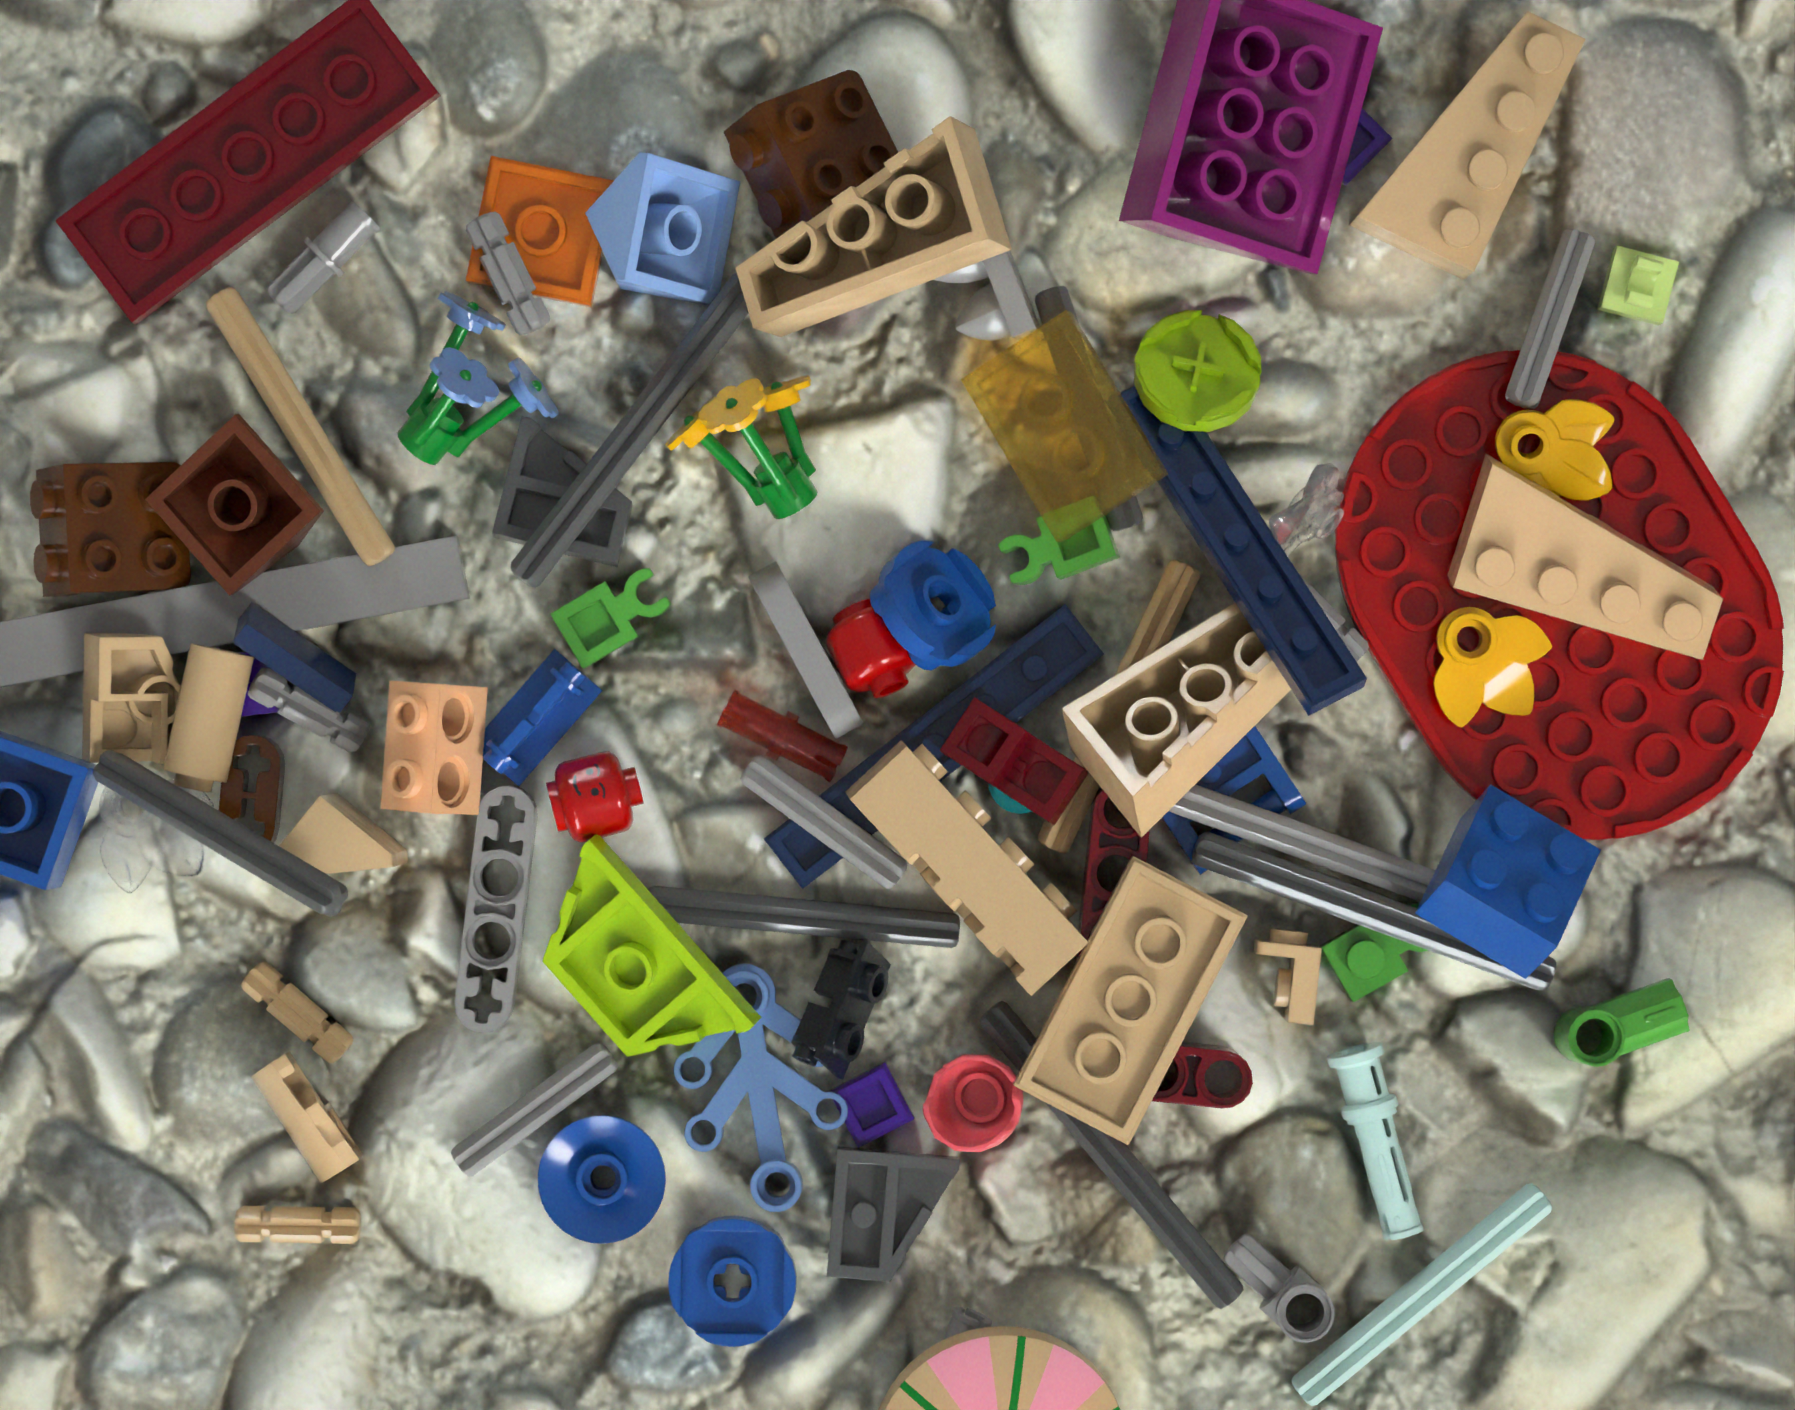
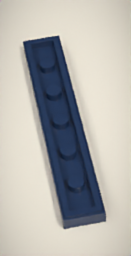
M1135 386L1112 396L1109 408L1308 716L1363 688L1367 677L1207 432L1183 431L1161 422L1143 405Z
M1064 604L820 794L819 797L873 835L878 829L855 806L845 791L900 740L912 752L923 744L948 771L939 780L941 782L961 765L940 752V749L974 697L1012 722L1017 723L1103 656L1104 653L1067 605ZM788 819L764 838L802 889L843 858L791 819Z

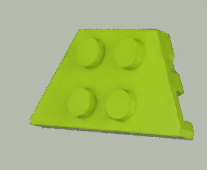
M597 834L589 839L580 851L579 857H582L577 874L572 887L566 891L559 911L560 922L558 928L550 937L542 962L627 1057L655 1051L661 1045L673 1044L680 1046L700 1042L705 1036L732 1030H735L736 1034L750 1030L761 1019V1016L604 839Z

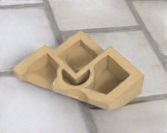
M84 633L82 760L89 763H99L100 755L103 752L113 750L116 753H122L135 762L153 761L158 764L165 763L181 685L172 669L174 661L161 636L128 633Z
M290 1051L251 1076L320 1183L346 1169L363 1156V1153L330 1102L325 1105L323 1104Z

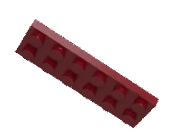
M348 0L55 221L129 320L137 325L441 97V95L370 0Z

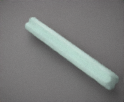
M1532 1183L1523 1186L1296 1373L1292 1378V1384L1296 1391L1309 1405H1318L1551 1213L1552 1205L1547 1197Z

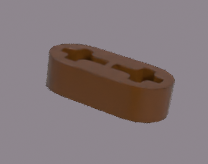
M251 735L243 736L236 740L227 783L221 782L219 811L234 820L241 819L246 814L247 799H255L254 820L265 824L264 834L260 835L274 843L280 828L285 760L281 748L271 738ZM252 745L260 746V757L270 759L271 763L269 771L258 773L256 792L248 791V770L238 768L239 756L250 755Z

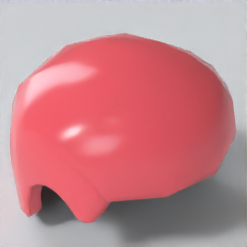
M962 1054L936 1071L933 1075L927 1098L923 1104V1115L934 1138L954 1151L982 1152L1005 1141L1018 1125L1024 1104L1023 1090L1013 1086L1017 1076L1012 1068L988 1054Z

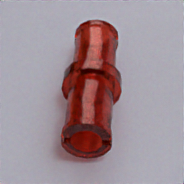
M736 689L730 695L728 703L716 724L720 728L724 727L766 748L765 755L777 761L782 756L823 777L828 782L832 781L837 772L836 768L838 765L840 766L848 749L847 745L839 744L798 723V715L790 711L782 715L740 694V691Z

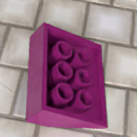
M1177 0L1119 221L1180 241L1309 274H1318L1383 27L1307 0Z

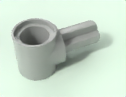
M1249 1234L1239 1237L1226 1251L1223 1258L1225 1264L1263 1298L1259 1308L1289 1338L1298 1342L1308 1343L1319 1340L1328 1333L1334 1322L1335 1311L1333 1303L1322 1286L1299 1266L1289 1271ZM1304 1293L1317 1297L1319 1310L1313 1320L1306 1324H1295L1287 1320L1286 1307L1293 1297Z

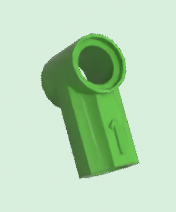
M1666 978L1588 1007L1580 1006L1567 1010L1556 1022L1554 1029L1555 1045L1559 1052L1570 1061L1593 1067L1606 1066L1616 1060L1618 1056L1690 1031L1688 1025L1689 1015L1682 995L1676 989L1673 980ZM1589 1019H1594L1601 1028V1041L1595 1050L1590 1053H1583L1577 1045V1031L1582 1023Z

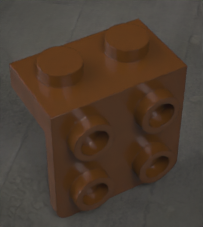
M854 70L843 71L759 103L723 131L729 143L732 159L737 167L743 171L758 201L760 216L765 224L771 228L776 239L802 220L805 222L811 220L833 204L831 199L850 186L856 188L883 169L885 167L884 162L898 153L863 79Z
M176 462L60 464L36 470V480L32 483L30 490V507L33 516L39 519L40 544L35 549L33 564L36 579L42 583L43 597L71 596L93 592L171 590L186 587L191 579L189 549L145 500L181 465Z

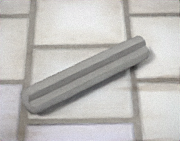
M1566 229L1562 232L1505 394L1506 400L1513 405L1525 409H1535L1539 404L1595 245V239L1588 233L1575 229Z
M757 755L742 773L740 780L743 785L882 887L891 889L906 871L907 862L905 859L766 757Z
M601 1042L595 1043L452 1149L451 1155L460 1170L468 1177L474 1176L613 1074L618 1067L613 1055Z

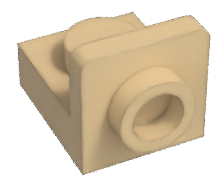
M1270 928L1269 940L1254 938L1253 952L1260 955L1290 958L1289 969L1278 968L1274 1006L1285 1007L1283 1018L1289 1023L1314 1025L1322 948L1318 945L1307 944L1308 932Z

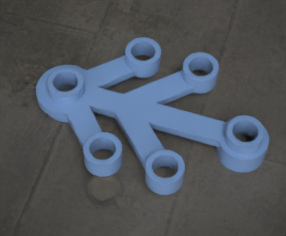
M738 964L726 969L722 974L735 988L742 983H747L754 987L757 999L752 1007L761 1016V1019L747 1032L738 1033L741 1058L703 1112L694 1115L687 1122L684 1136L688 1145L696 1151L707 1152L716 1148L723 1139L725 1123L748 1092L761 1165L752 1176L750 1183L751 1194L761 1208L770 1212H781L791 1208L797 1202L802 1193L803 1179L798 1168L786 1161L774 1088L808 1111L813 1123L824 1130L837 1129L845 1122L848 1116V1105H846L847 1103L841 1095L830 1090L823 1091L767 1051L763 1025L791 1042L801 1019L776 1003L775 984L766 971L752 964ZM735 1030L705 1036L700 1042H696L691 1050L682 1053L676 1059L673 1067L677 1082L688 1089H696L705 1085L713 1074L712 1060ZM696 1057L703 1062L705 1073L700 1080L690 1081L685 1078L682 1073V1064L685 1059ZM818 1061L816 1066L813 1067H823V1065ZM823 1099H834L840 1104L841 1116L838 1120L826 1122L819 1117L817 1107ZM707 1120L714 1125L716 1136L711 1143L703 1144L694 1138L692 1131L696 1122ZM774 1172L784 1174L790 1183L788 1192L781 1196L771 1194L766 1187L768 1175Z

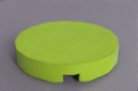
M1184 310L1161 318L1145 332L1135 355L1134 385L1143 405L1161 422L1183 431L1210 432L1232 425L1250 409L1260 387L1261 355L1252 336L1234 320L1220 314L1217 319L1210 315H1202L1203 310Z

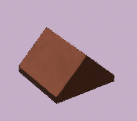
M235 414L145 499L229 596L237 593L297 548L324 512L320 505L240 414Z

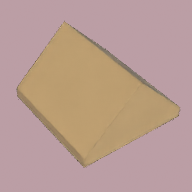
M338 793L319 796L279 845L281 848L326 874L389 868L408 863L407 849Z

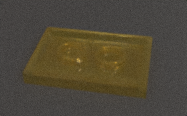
M1068 310L1063 311L961 379L1056 542L1063 543L1168 475L1167 470L1073 313Z

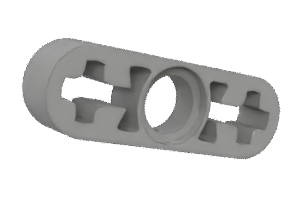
M775 561L749 575L748 578L834 737L837 739L863 725L864 723L777 562Z

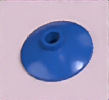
M608 1115L585 1117L564 1127L546 1147L538 1169L539 1195L549 1217L568 1235L589 1243H614L638 1233L652 1220L658 1211L666 1186L663 1158L651 1137L634 1123L623 1118ZM600 1165L610 1167L615 1173V1183L608 1188H600L595 1185L592 1180V1171L595 1167Z

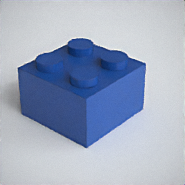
M0 731L1 875L43 890L62 887L98 785L93 775V769L96 764Z
M1490 784L1460 818L1415 914L1526 979L1558 947L1601 849Z

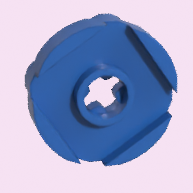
M922 540L907 545L883 566L878 584L870 592V602L874 611L883 618L893 637L908 651L911 660L918 667L932 671L940 665L950 667L961 665L982 651L991 642L995 634L996 624L990 628L991 619L989 611L996 606L989 582L970 558L954 548L950 549L947 553L935 548H928L934 542ZM938 597L945 607L939 612L932 605L930 599Z
M743 1216L718 1217L690 1231L673 1257L668 1278L671 1303L679 1317H682L686 1325L696 1331L695 1334L705 1341L727 1347H738L755 1343L768 1335V1332L775 1329L792 1307L797 1284L795 1262L781 1235L761 1222ZM727 1264H738L740 1272L751 1277V1286L741 1287L738 1298L727 1297L726 1288L721 1285H715V1274L725 1273Z

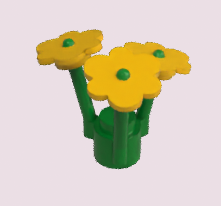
M801 376L783 382L775 381L765 389H763L762 383L757 378L746 380L737 387L727 386L720 390L716 396L708 400L698 411L691 416L685 417L683 425L667 440L665 445L672 451L682 441L690 449L700 442L746 489L756 506L765 503L775 519L791 516L810 504L818 493L809 478L816 471V468L805 452L791 409V405L801 401L798 390L811 385L810 376ZM762 406L765 412L777 410L792 455L791 459L786 452L772 455L752 422L756 419L758 409ZM724 429L727 432L740 430L760 462L754 469L757 479L712 434L719 433Z

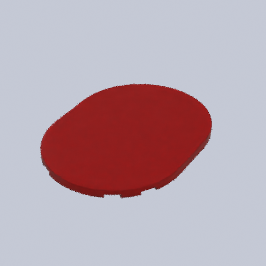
M1520 350L1492 352L1452 364L1411 388L1385 411L1365 437L1348 469L1338 503L1334 546L1337 574L1349 615L1358 633L1368 642L1370 654L1432 755L1452 780L1475 801L1491 784L1582 839L1589 840L1625 838L1648 833L1670 825L1711 801L1736 778L1753 756L1754 749L1760 742L1770 718L1774 715L1784 675L1782 670V629H1784L1778 594L1769 570L1691 439L1663 404L1641 385L1634 381L1631 382L1619 373L1597 364L1596 361L1574 354L1557 352L1538 406L1535 409H1525L1509 403L1505 397ZM1579 399L1603 407L1614 417V422L1610 429L1593 446L1600 452L1609 468L1612 489L1608 493L1590 500H1572L1561 495L1559 498L1608 524L1624 536L1645 546L1715 588L1723 598L1703 660L1453 588L1448 572L1486 454L1502 463L1496 452L1495 437L1499 426L1508 416L1522 410H1535L1545 413L1560 401ZM1526 434L1521 437L1518 442V451L1524 454L1534 452L1540 443L1539 436L1536 434ZM1463 607H1475L1488 612L1494 619L1516 615L1525 617L1536 623L1543 630L1551 642L1552 648L1538 660L1527 664L1534 684L1533 710L1529 715L1504 714L1481 703L1475 716L1463 727L1456 726L1446 717L1436 699L1433 681L1443 660L1437 648V631L1440 623L1449 613ZM1464 627L1457 635V643L1462 650L1470 652L1478 646L1479 635L1472 627Z

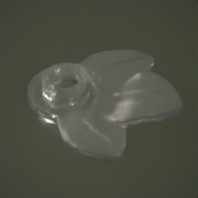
M1331 463L1317 465L1312 471L1306 486L1296 494L1288 508L1270 517L1269 525L1272 535L1287 556L1303 542L1315 537L1317 539L1327 537L1341 522L1344 510L1339 506L1344 499V494L1337 488L1339 470L1335 465Z
M174 778L168 779V781L174 783ZM105 786L100 796L99 810L102 820L108 828L102 839L100 855L105 869L118 887L127 893H133L143 883L152 866L159 871L177 876H196L202 872L204 862V846L202 843L145 809L137 817L128 816L122 806L124 797ZM178 786L214 807L213 802L205 792Z

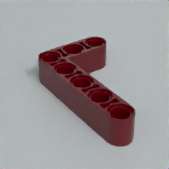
M1102 788L1097 791L1090 811L1078 931L1086 940L1090 937L1092 928L1096 925L1113 892L1101 887L1097 880V869L1102 860L1110 855H1120L1129 861L1133 855L1147 863L1150 830L1141 838L1131 824L1120 828L1110 825L1104 816L1103 810L1108 795ZM1082 950L1075 955V963L1077 962ZM1182 1042L1173 1059L1175 1062L1173 1078L1169 1083L1159 1086L1152 1101L1220 1109L1232 1108L1242 1103L1250 1094L1253 1084L1252 1071L1247 1061L1231 1048L1220 1045ZM1220 1060L1233 1062L1238 1069L1236 1085L1226 1093L1217 1094L1209 1091L1205 1086L1204 1079L1209 1066Z

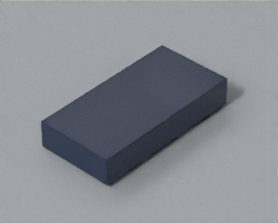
M251 602L238 619L233 640L234 644L334 712L338 711L340 713L353 697L357 673Z

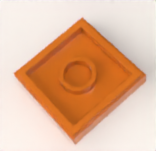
M491 156L479 216L490 212H497L501 215L509 232V235L504 238L507 244L514 242L537 288L531 292L533 296L592 308L603 251L585 213L614 180ZM472 245L466 281L494 288L479 259L484 255L482 248L475 250Z

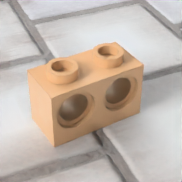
M389 680L380 809L430 814L479 815L488 687Z

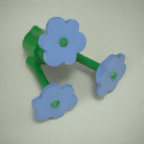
M441 292L438 299L450 306L447 318L456 323L439 357L433 358L430 362L432 371L419 396L406 410L410 416L409 419L397 432L398 438L404 447L415 457L430 465L438 464L447 452L455 457H460L472 441L520 406H523L530 413L538 409L546 418L548 416L554 418L559 414L556 405L548 396V391L543 383L534 376L528 365L521 358L517 357L508 363L511 372L515 376L509 382L513 394L463 431L459 429L464 419L459 411L452 406L455 401L458 403H468L472 407L479 408L485 401H494L499 394L496 383L486 376V367L477 360H468L459 349L468 331L481 334L485 326L492 330L498 329L503 331L506 324L489 314L485 309L479 307L475 302L469 303L453 293ZM439 388L443 392L440 398L435 397Z

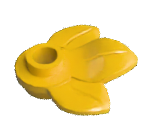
M1566 399L1552 406L1545 413L1535 410L1515 412L1508 416L1499 426L1495 437V448L1502 463L1530 481H1534L1553 492L1558 497L1561 495L1572 500H1590L1598 498L1612 489L1609 468L1600 452L1593 447L1607 433L1614 422V417L1603 407L1579 399ZM1526 434H1536L1540 438L1538 448L1528 454L1519 452L1518 442L1521 437Z
M1463 607L1449 613L1442 620L1437 631V648L1443 660L1433 681L1436 699L1446 717L1456 726L1463 727L1475 716L1481 703L1504 714L1529 715L1533 710L1534 684L1527 664L1538 660L1552 648V644L1543 630L1536 623L1525 617L1516 615L1494 619L1488 612L1475 607ZM1464 627H1472L1479 635L1478 646L1470 652L1462 650L1457 643V635Z

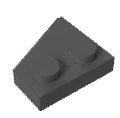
M521 417L492 531L493 538L522 545L527 543L587 465L572 451L568 452L541 429L537 422L529 417ZM614 488L564 555L618 567L633 507L632 501L618 489Z
M838 1146L826 1277L891 1282L917 1235L921 1233L942 1194L957 1174L960 1167V1157Z

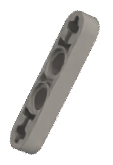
M513 785L499 786L489 791L480 802L479 815H477L455 993V1013L459 1021L466 1028L478 1033H488L502 1027L511 1017L515 1006L538 816L537 805L532 796L523 788ZM506 795L515 797V808L525 810L524 822L513 823L509 842L523 841L522 855L506 848L485 850L486 836L495 841L500 840L501 821L491 818L490 811L492 806L502 805ZM494 859L509 861L518 872L517 885L507 895L498 896L492 894L483 884L482 873L484 867ZM486 922L501 924L510 935L509 949L500 958L490 959L484 957L475 946L474 937L476 931ZM471 963L487 970L503 967L508 969L507 980L497 976L492 980V998L502 1000V1009L491 1012L488 1021L479 1020L478 1010L474 1007H468V997L476 996L480 993L483 975L470 976Z

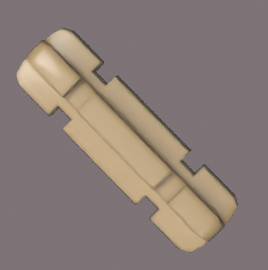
M262 961L256 964L243 979L242 989L258 1003L264 1000L268 1004L266 1010L303 1042L309 1039L315 1044L312 1050L326 1062L334 1063L338 1061L352 1045L354 1040L352 1035L337 1022L330 1024L326 1020L329 1015L291 982L285 985L280 981L283 975L269 963Z
M242 1206L236 1211L234 1221L236 1240L240 1242H262L265 1237H270L272 1243H322L325 1238H331V1243L353 1244L359 1240L361 1234L360 1210L355 1207H334L332 1212H326L325 1207L274 1206V1208H271V1211H265V1206Z

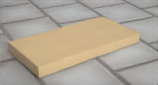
M1132 855L1087 940L1089 943L1083 948L1013 1086L1129 1145L1248 915Z

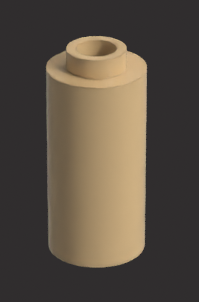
M190 643L163 767L166 771L176 773L174 785L203 792H212L214 781L227 783L254 660L253 656Z

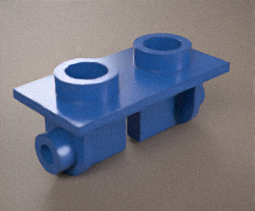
M554 649L485 728L483 759L500 774L504 773L517 786H520L603 690Z

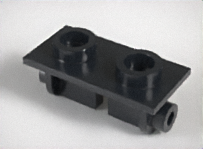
M841 940L837 949H830L814 991L818 995L833 1000L829 1008L808 1002L797 1031L791 1041L796 1046L792 1055L794 1059L810 1066H816L819 1061L834 1076L842 1080L850 1062L854 1061L861 1052L866 1023L874 1004L882 999L888 985V971L891 964L868 941L862 940L859 946L851 941Z

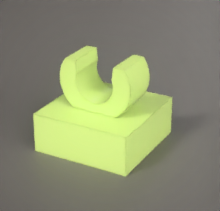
M1617 245L1612 251L1597 310L1657 326L1663 324L1679 261Z

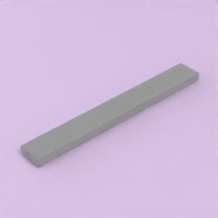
M451 536L395 547V551L387 559L373 566L366 565L359 555L355 554L266 571L231 596L227 594L217 581L2 621L0 622V688L84 672V633L158 635L163 638L170 655L189 652L190 643L209 647L234 644L233 640L238 619L251 602L297 632L470 599L459 537Z

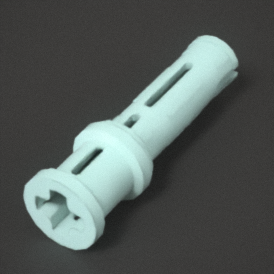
M1373 1042L1336 1051L1326 1058L1329 1067L1337 1070L1346 1104L1340 1110L1343 1119L1347 1120L1348 1125H1354L1373 1199H1375L1383 1239L1397 1240L1418 1234L1424 1229L1415 1205L1407 1168L1395 1131L1396 1127L1392 1115L1397 1112L1398 1101L1395 1094L1388 1092L1379 1059L1384 1054L1383 1045L1381 1042Z

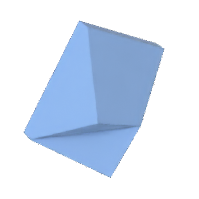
M639 152L585 213L620 289L710 305L720 292L740 181L657 155Z

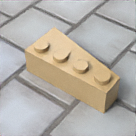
M1527 11L1360 211L1350 226L1462 280L1471 275L1480 261L1586 39Z
M949 116L932 128L933 134L910 150L904 148L884 162L885 167L856 188L850 186L831 199L833 204L808 222L802 220L735 267L753 328L783 337L1012 250L975 129Z
M1488 454L1485 455L1448 572L1453 588L1703 660L1723 601L1721 595L1712 585L1624 536L1594 516L1588 515L1553 492L1508 468Z
M1233 603L1062 708L1071 751L1142 838L1291 688L1237 604Z
M900 740L845 791L847 796L910 865L913 864L920 872L922 878L938 896L964 919L965 924L986 948L1010 968L1016 980L1032 996L1089 943L1068 920L1077 910L1052 883L1042 891L1028 877L1026 872L1035 864L1009 836L999 845L989 835L983 826L991 817L966 790L957 798L949 792L939 781L948 771L923 744L912 752Z

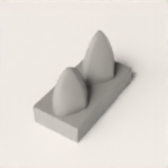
M1011 250L933 279L946 283H968L989 277L991 283L972 295L962 308L955 324L957 331L980 340L995 341L1009 337L1019 340L1041 331Z

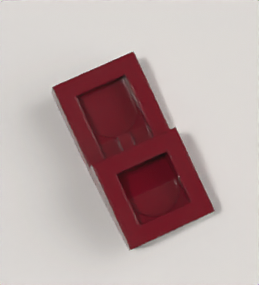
M975 697L940 749V752L1054 826L1089 773L1085 768Z

